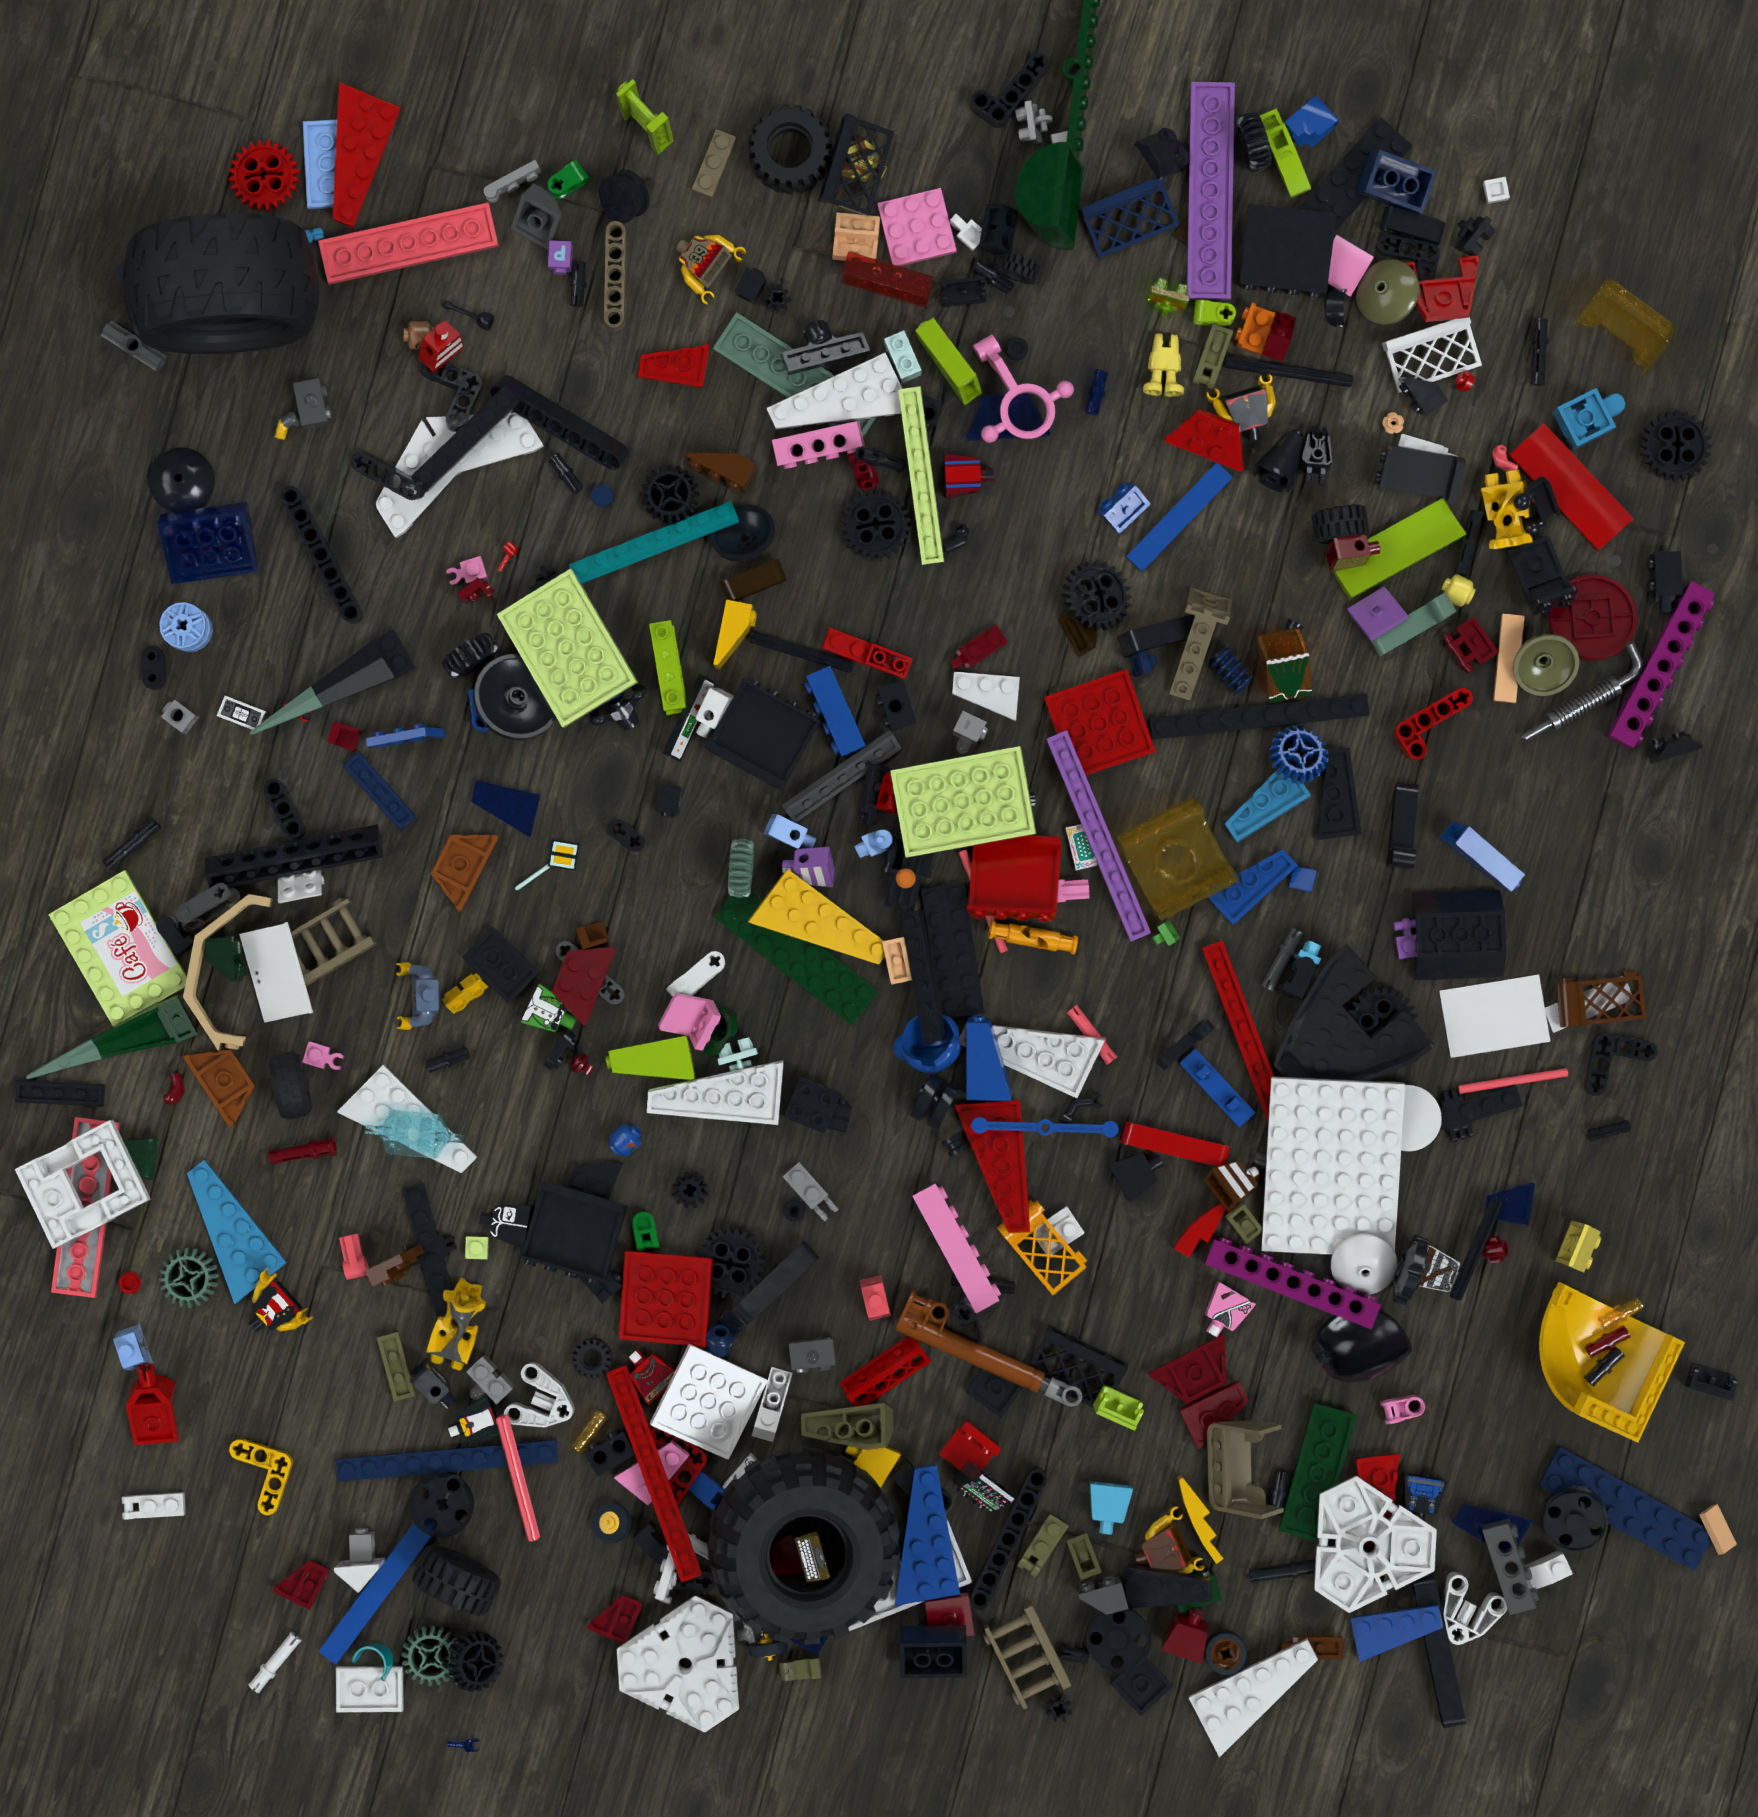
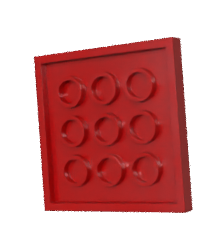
M1127 669L1044 697L1056 734L1067 730L1086 776L1155 752Z
M626 1250L619 1339L679 1345L692 1344L694 1346L706 1347L713 1258Z

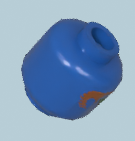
M622 1124L611 1133L609 1146L618 1156H629L641 1146L642 1140L640 1136L642 1133L635 1125Z

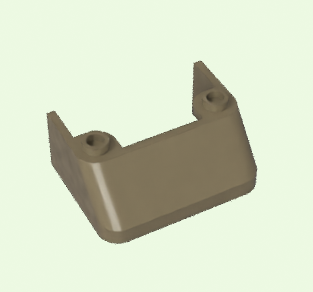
M1258 1420L1217 1422L1208 1427L1209 1502L1215 1510L1257 1519H1264L1284 1512L1282 1507L1266 1504L1264 1490L1260 1486L1252 1485L1251 1442H1259L1263 1439L1264 1434L1282 1429L1281 1424Z

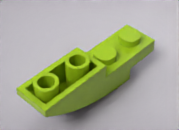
M1277 108L1260 115L1266 129L1274 162L1290 197L1292 198L1311 190L1300 158Z

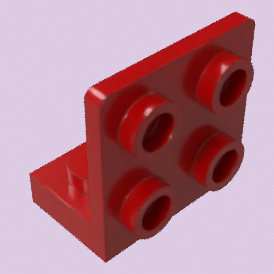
M965 1419L942 1448L940 1455L960 1471L969 1460L983 1470L990 1459L1000 1452L1001 1446Z

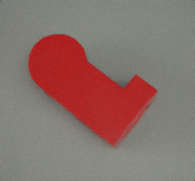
M888 772L883 777L876 809L898 815L891 772Z

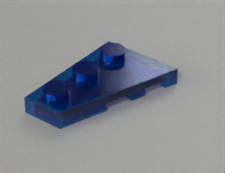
M476 781L471 802L531 838L541 795Z
M1463 1503L1452 1523L1487 1544L1482 1531L1484 1525L1510 1518L1511 1524H1515L1519 1537H1516L1519 1545L1533 1521ZM1508 1541L1499 1542V1545L1504 1549L1511 1547Z

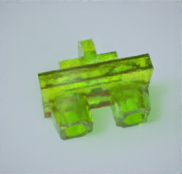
M1158 278L1155 285L1151 287L1148 301L1155 302V308L1162 309V316L1164 317L1167 316L1168 311L1176 313L1177 309L1186 310L1190 298L1188 296V286L1177 284L1175 292L1167 290L1168 281Z

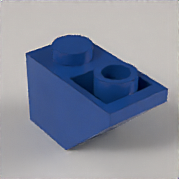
M702 1471L689 1488V1491L712 1510L721 1503L723 1499L722 1492L725 1490L723 1485Z

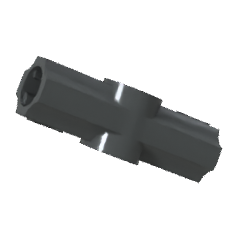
M112 320L103 328L101 337L154 371L158 372L165 364L167 358L165 354L157 349L146 346L136 335ZM138 342V348L130 351V344Z

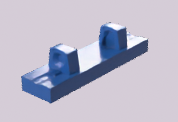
M1196 1048L1179 1062L1184 1070L1239 1128L1255 1114L1253 1109Z

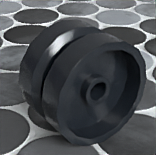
M930 1074L914 1101L915 1105L910 1117L921 1121L929 1110L931 1113L927 1119V1125L938 1130L959 1087L948 1082L944 1085L941 1093L937 1091L941 1084V1078Z

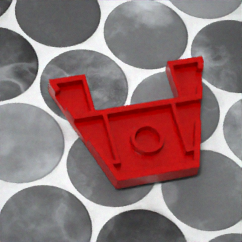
M1479 255L1459 257L1458 265L1461 277L1419 281L1420 291L1415 306L1425 322L1469 318ZM1406 262L1405 264L1416 273L1415 263Z

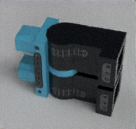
M1308 941L1304 943L1302 950L1296 951L1293 956L1296 960L1291 965L1292 973L1288 982L1280 983L1277 989L1278 992L1296 1000L1303 998L1315 971V966L1319 965L1321 958L1317 957L1321 945Z

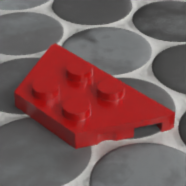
M1198 409L1189 419L1184 420L1177 429L1165 437L1164 442L1240 472L1244 469L1243 448L1240 439L1241 430L1238 423Z

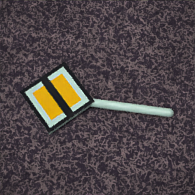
M552 839L548 864L517 885L515 890L521 889L550 867L575 871L580 844Z

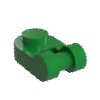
M646 1211L637 1213L633 1218L637 1250L644 1252L648 1248H653V1250L660 1249L654 1217ZM650 1233L651 1239L643 1240L642 1234Z

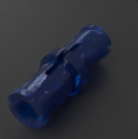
M1095 369L1093 382L1088 390L1089 399L1085 413L1098 416L1102 397H1105L1106 393L1104 389L1108 372Z

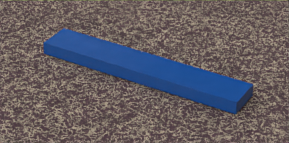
M1216 463L1126 558L1143 572L1233 477Z

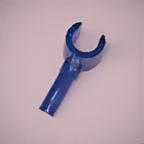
M474 1738L467 1739L465 1742L448 1741L447 1746L464 1748L468 1753L478 1752L479 1749H474L472 1744L473 1742H480V1740Z

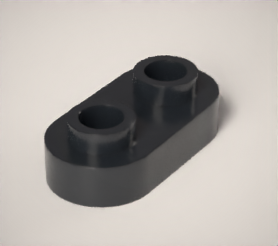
M148 646L141 655L142 681L147 688L159 690L166 682L165 654L156 646ZM151 653L156 655L154 660H149ZM151 675H156L155 682L150 681Z
M570 1030L566 1032L545 1061L543 1066L551 1071L553 1068L557 1070L564 1061L562 1055L566 1050L570 1052L577 1043L574 1039L576 1035Z

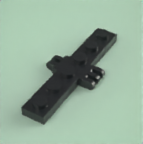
M1517 1085L1463 1100L1462 1095H1457L1455 1087L1450 1088L1451 1098H1449L1447 1090H1443L1444 1100H1440L1441 1107H1439L1441 1111L1439 1131L1448 1129L1453 1143L1457 1142L1456 1132L1459 1133L1461 1140L1466 1139L1464 1130H1467L1469 1138L1474 1137L1470 1122L1523 1106Z
M425 1183L402 1189L416 1242L403 1245L402 1248L403 1250H408L418 1245L422 1246L424 1253L418 1255V1261L409 1264V1266L422 1263L437 1317L447 1313V1302L443 1299L444 1290H453L444 1257L450 1256L449 1251L457 1249V1245L449 1247L447 1245L448 1242L455 1241L454 1236L445 1238V1234L438 1235Z

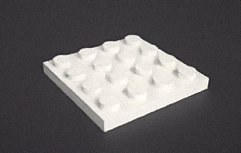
M688 1344L650 1424L729 1460L768 1380L692 1344Z

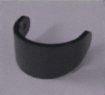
M1331 289L1326 296L1325 315L1328 323L1334 327H1345L1344 297L1347 289Z

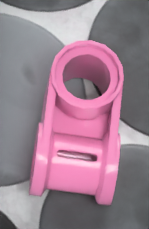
M1414 1394L1380 1402L1386 1415L1385 1424H1394L1405 1419L1418 1417L1425 1410L1423 1400ZM1412 1400L1419 1401V1408L1415 1411L1408 1409V1405Z

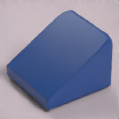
M1296 867L1292 871L1289 887L1312 892L1317 871Z

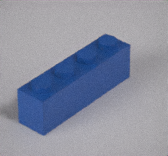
M831 666L806 676L808 682L804 683L809 695L814 694L816 702L813 705L817 714H822L825 719L822 725L826 734H831L834 739L831 745L835 754L840 753L841 758L866 747Z

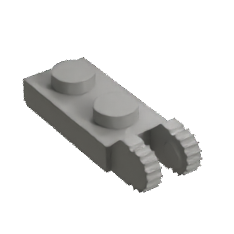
M800 1162L783 1176L811 1209H814L824 1221L828 1219L827 1214L818 1207L822 1200L828 1204L832 1211L836 1212L838 1210V1207L828 1197V1193Z

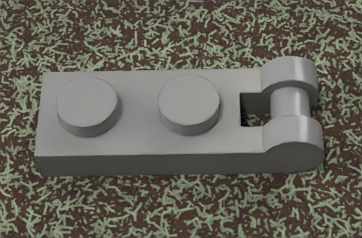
M536 160L487 185L484 188V195L488 202L495 203L498 201L499 195L517 190L519 185L525 181L531 182L537 179L541 170Z

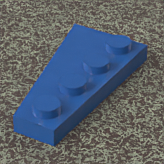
M1281 850L1203 894L1234 925L1298 865L1284 850Z
M1439 1604L1351 1617L1359 1662L1443 1628Z

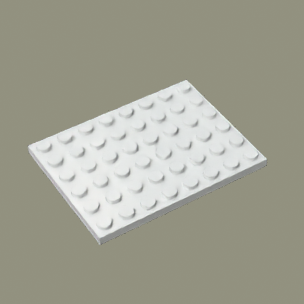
M1271 1077L1262 1251L1333 1254L1335 1248L1343 1240L1357 1234L1379 1236L1386 1240L1395 1251L1405 1083Z

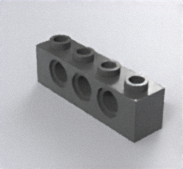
M1510 1518L1485 1524L1482 1531L1510 1615L1536 1609L1539 1594L1536 1587L1532 1588L1530 1582L1533 1579L1530 1567L1525 1566L1523 1560L1526 1558L1525 1551L1522 1545H1518L1516 1537H1519L1516 1525L1511 1524ZM1508 1541L1511 1547L1504 1549L1499 1545V1542ZM1514 1562L1518 1568L1510 1570L1507 1568L1506 1563ZM1515 1583H1521L1522 1585H1524L1525 1589L1523 1591H1517L1514 1589L1513 1585Z

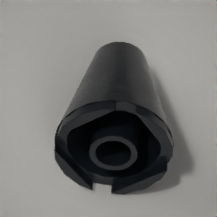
M1297 430L1286 431L1254 465L1252 469L1253 476L1255 477L1257 474L1261 478L1259 482L1269 489L1277 492H1282L1283 489H1286V492H1289L1293 486L1305 445L1303 434Z

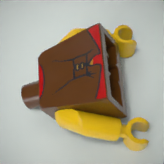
M1172 1507L1169 1510V1515L1165 1514L1159 1518L1146 1532L1145 1541L1141 1544L1143 1551L1135 1555L1139 1566L1149 1563L1151 1568L1186 1574L1192 1573L1193 1569L1197 1571L1204 1570V1565L1196 1567V1562L1203 1558L1199 1556L1191 1558L1176 1522L1172 1523V1520H1180L1183 1517V1514H1180L1178 1517L1173 1516V1511L1178 1507Z

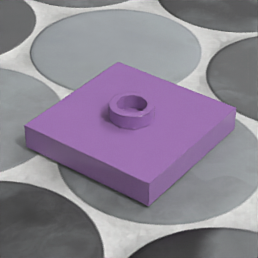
M1385 586L1347 608L1349 615L1370 641H1373L1408 619L1406 612Z

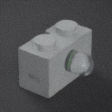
M962 711L953 730V735L960 738L956 748L962 754L969 751L971 744L977 745L978 741L983 742L988 732V728L985 727L986 721L965 711Z
M486 1354L467 1371L468 1375L477 1383L471 1388L470 1397L478 1400L486 1393L497 1404L515 1385L504 1373L500 1376L495 1370L498 1367Z

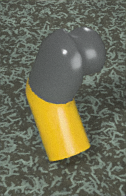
M290 412L278 421L274 437L285 440L288 428L292 425L299 426L301 424L299 415H296L295 412Z

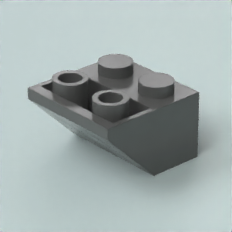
M1114 1574L1101 1577V1581L1093 1583L1092 1580L1081 1582L1079 1587H1076L1079 1599L1107 1615L1128 1609L1119 1576L1114 1577Z

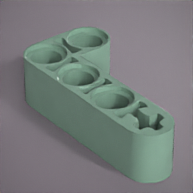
M1445 592L1407 615L1408 619L1374 639L1371 643L1379 657L1450 617L1457 611Z

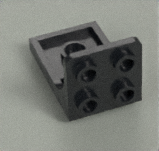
M1550 536L1508 550L1507 554L1533 616L1538 614L1539 616H1544L1551 613V609L1557 607L1563 609L1573 604L1572 602L1575 601L1578 588L1577 586L1571 587Z

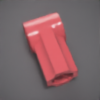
M359 1233L339 1238L344 1258L343 1270L346 1279L350 1280L367 1276L365 1270L369 1269L366 1257L363 1256Z

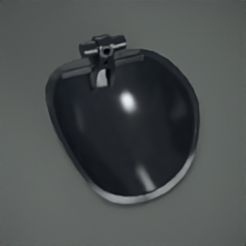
M1351 1306L1349 1308L1351 1312H1358L1361 1306ZM1380 1310L1372 1330L1333 1315L1321 1326L1317 1332L1316 1339L1312 1341L1314 1356L1325 1372L1334 1379L1349 1383L1364 1382L1377 1378L1399 1365L1412 1352L1411 1342L1404 1329L1394 1318Z

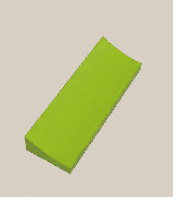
M1444 498L1369 538L1368 542H1379L1380 554L1371 555L1365 565L1333 573L1350 600L1466 535V532L1449 509Z

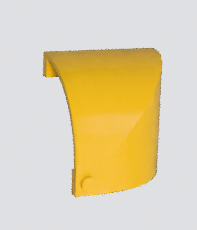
M1558 1282L1543 1317L1539 1350L1545 1379L1556 1398L1565 1407L1589 1421L1638 1443L1685 1342ZM1624 1325L1631 1338L1615 1346L1623 1352L1625 1357L1611 1369L1612 1372L1610 1374L1607 1373L1593 1387L1583 1376L1597 1364L1596 1361L1599 1358L1602 1360L1611 1350L1603 1351L1590 1358L1584 1346L1597 1340L1602 1334H1608Z

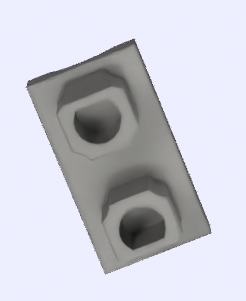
M1031 100L1026 101L1025 106L1015 110L1017 121L1028 122L1027 128L1019 129V139L1022 142H1033L1036 145L1043 143L1041 132L1048 131L1047 124L1053 121L1052 116L1045 115V109L1038 110L1037 104H1032Z

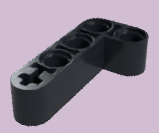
M1040 52L1034 53L997 99L984 90L976 91L971 99L972 111L990 126L1002 128L1046 74L1048 68L1047 56ZM1039 62H1041L1042 67L1038 66L1033 74L1032 71L1034 70V65L1039 64ZM1027 78L1030 84L1023 86L1019 83V80ZM1009 95H1014L1017 98V101L1014 103L1007 102L1006 97ZM977 99H984L987 104L979 107L975 104V101ZM1000 112L1004 117L1001 120H996L992 117V114Z
M1192 614L1132 629L1117 636L1123 658L1130 657L1138 652L1186 641L1195 615Z
M1395 783L1387 854V867L1409 870L1414 868L1416 851L1413 849L1419 792V786L1416 784Z

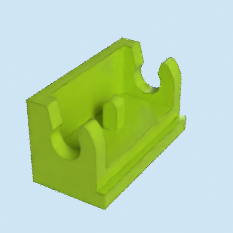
M1103 1385L1093 1403L1096 1414L1134 1431L1144 1413V1410L1141 1409L1143 1406L1142 1401L1107 1385Z

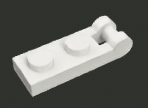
M184 1492L121 1497L122 1504H124L122 1519L184 1516L186 1514ZM133 1503H139V1510L133 1511Z

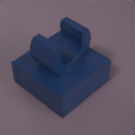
M1147 651L1138 652L1130 656L1135 678L1152 672L1151 667L1158 664L1156 655L1148 657Z

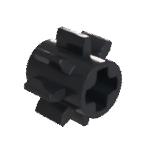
M777 285L775 290L768 288L770 296L764 297L766 302H770L767 306L768 310L774 308L777 314L781 309L787 311L786 302H792L790 297H786L789 292L788 289L782 291L779 285ZM774 297H781L782 302L776 301L774 303Z
M1053 1694V1700L1045 1703L1047 1707H1050L1046 1715L1050 1716L1052 1714L1054 1722L1057 1721V1718H1062L1065 1722V1716L1072 1714V1711L1067 1708L1072 1704L1071 1700L1065 1702L1064 1694L1060 1698H1056ZM1059 1704H1062L1064 1710L1060 1709L1059 1712H1056L1054 1706L1058 1707Z

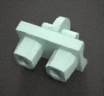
M749 1037L738 1040L740 1053L733 1054L730 1043L725 1044L719 1053V1065L737 1061V1064L729 1066L730 1071L752 1066L751 1060L744 1062L741 1060L758 1054L757 1048L753 1047Z

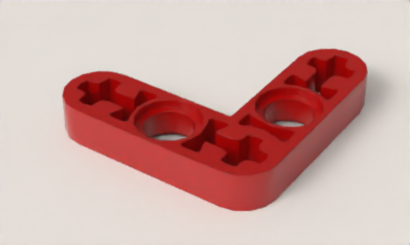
M653 1427L651 1433L655 1443L660 1447L664 1446L667 1440L663 1437L660 1439L656 1438L657 1433L655 1430L660 1431L661 1429ZM664 1432V1434L670 1438L671 1434ZM675 1436L671 1441H683L685 1451H688L689 1446H691L693 1449L690 1452L694 1455L701 1453V1459L703 1460L702 1463L697 1462L695 1464L693 1463L694 1458L689 1455L669 1482L672 1491L676 1487V1485L672 1484L674 1481L679 1486L686 1488L684 1491L680 1488L676 1496L679 1498L676 1499L678 1505L705 1466L707 1454L699 1446ZM688 1471L691 1474V1480L687 1483L681 1482L679 1480V1473Z

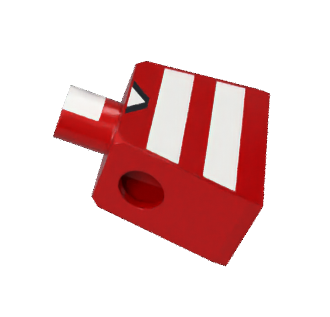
M443 321L436 325L422 339L418 359L435 373L464 349L461 335L447 321Z

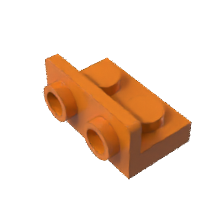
M1253 302L1249 308L1245 307L1241 318L1245 320L1243 328L1238 327L1234 339L1238 341L1236 347L1261 356L1275 313L1257 307L1256 303Z

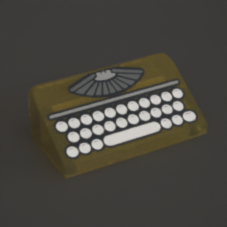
M817 1532L796 1537L795 1542L806 1581L811 1582L830 1578Z

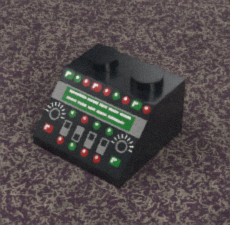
M970 1460L953 1480L958 1486L956 1490L965 1498L968 1496L974 1499L973 1503L981 1510L986 1508L993 1512L1014 1500L1001 1483Z

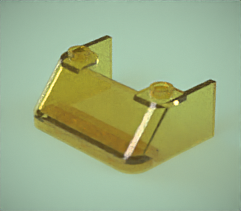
M1609 278L1602 282L1573 323L1575 327L1580 322L1587 327H1597L1600 324L1634 349L1632 352L1634 361L1644 366L1640 373L1642 376L1648 372L1665 351L1676 331L1675 326L1668 319Z

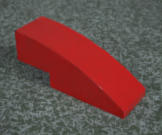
M1218 1203L1199 1215L1183 1231L1172 1248L1190 1258L1200 1238L1209 1242L1226 1211L1223 1205Z

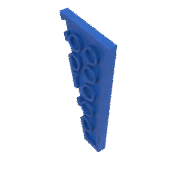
M937 1464L914 1468L895 1606L960 1594Z

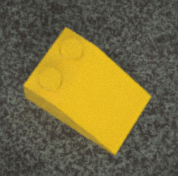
M726 600L713 663L715 669L720 670L750 632L751 626L755 627L757 614L754 611L753 605Z

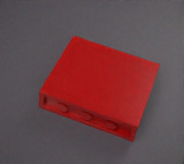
M1027 835L973 845L969 905H967L968 914L974 918L994 916L996 919H1007V917H1016L1017 920L1022 921L1029 920V918H1038L1039 921L1043 922L1056 919L1062 848L1061 837Z

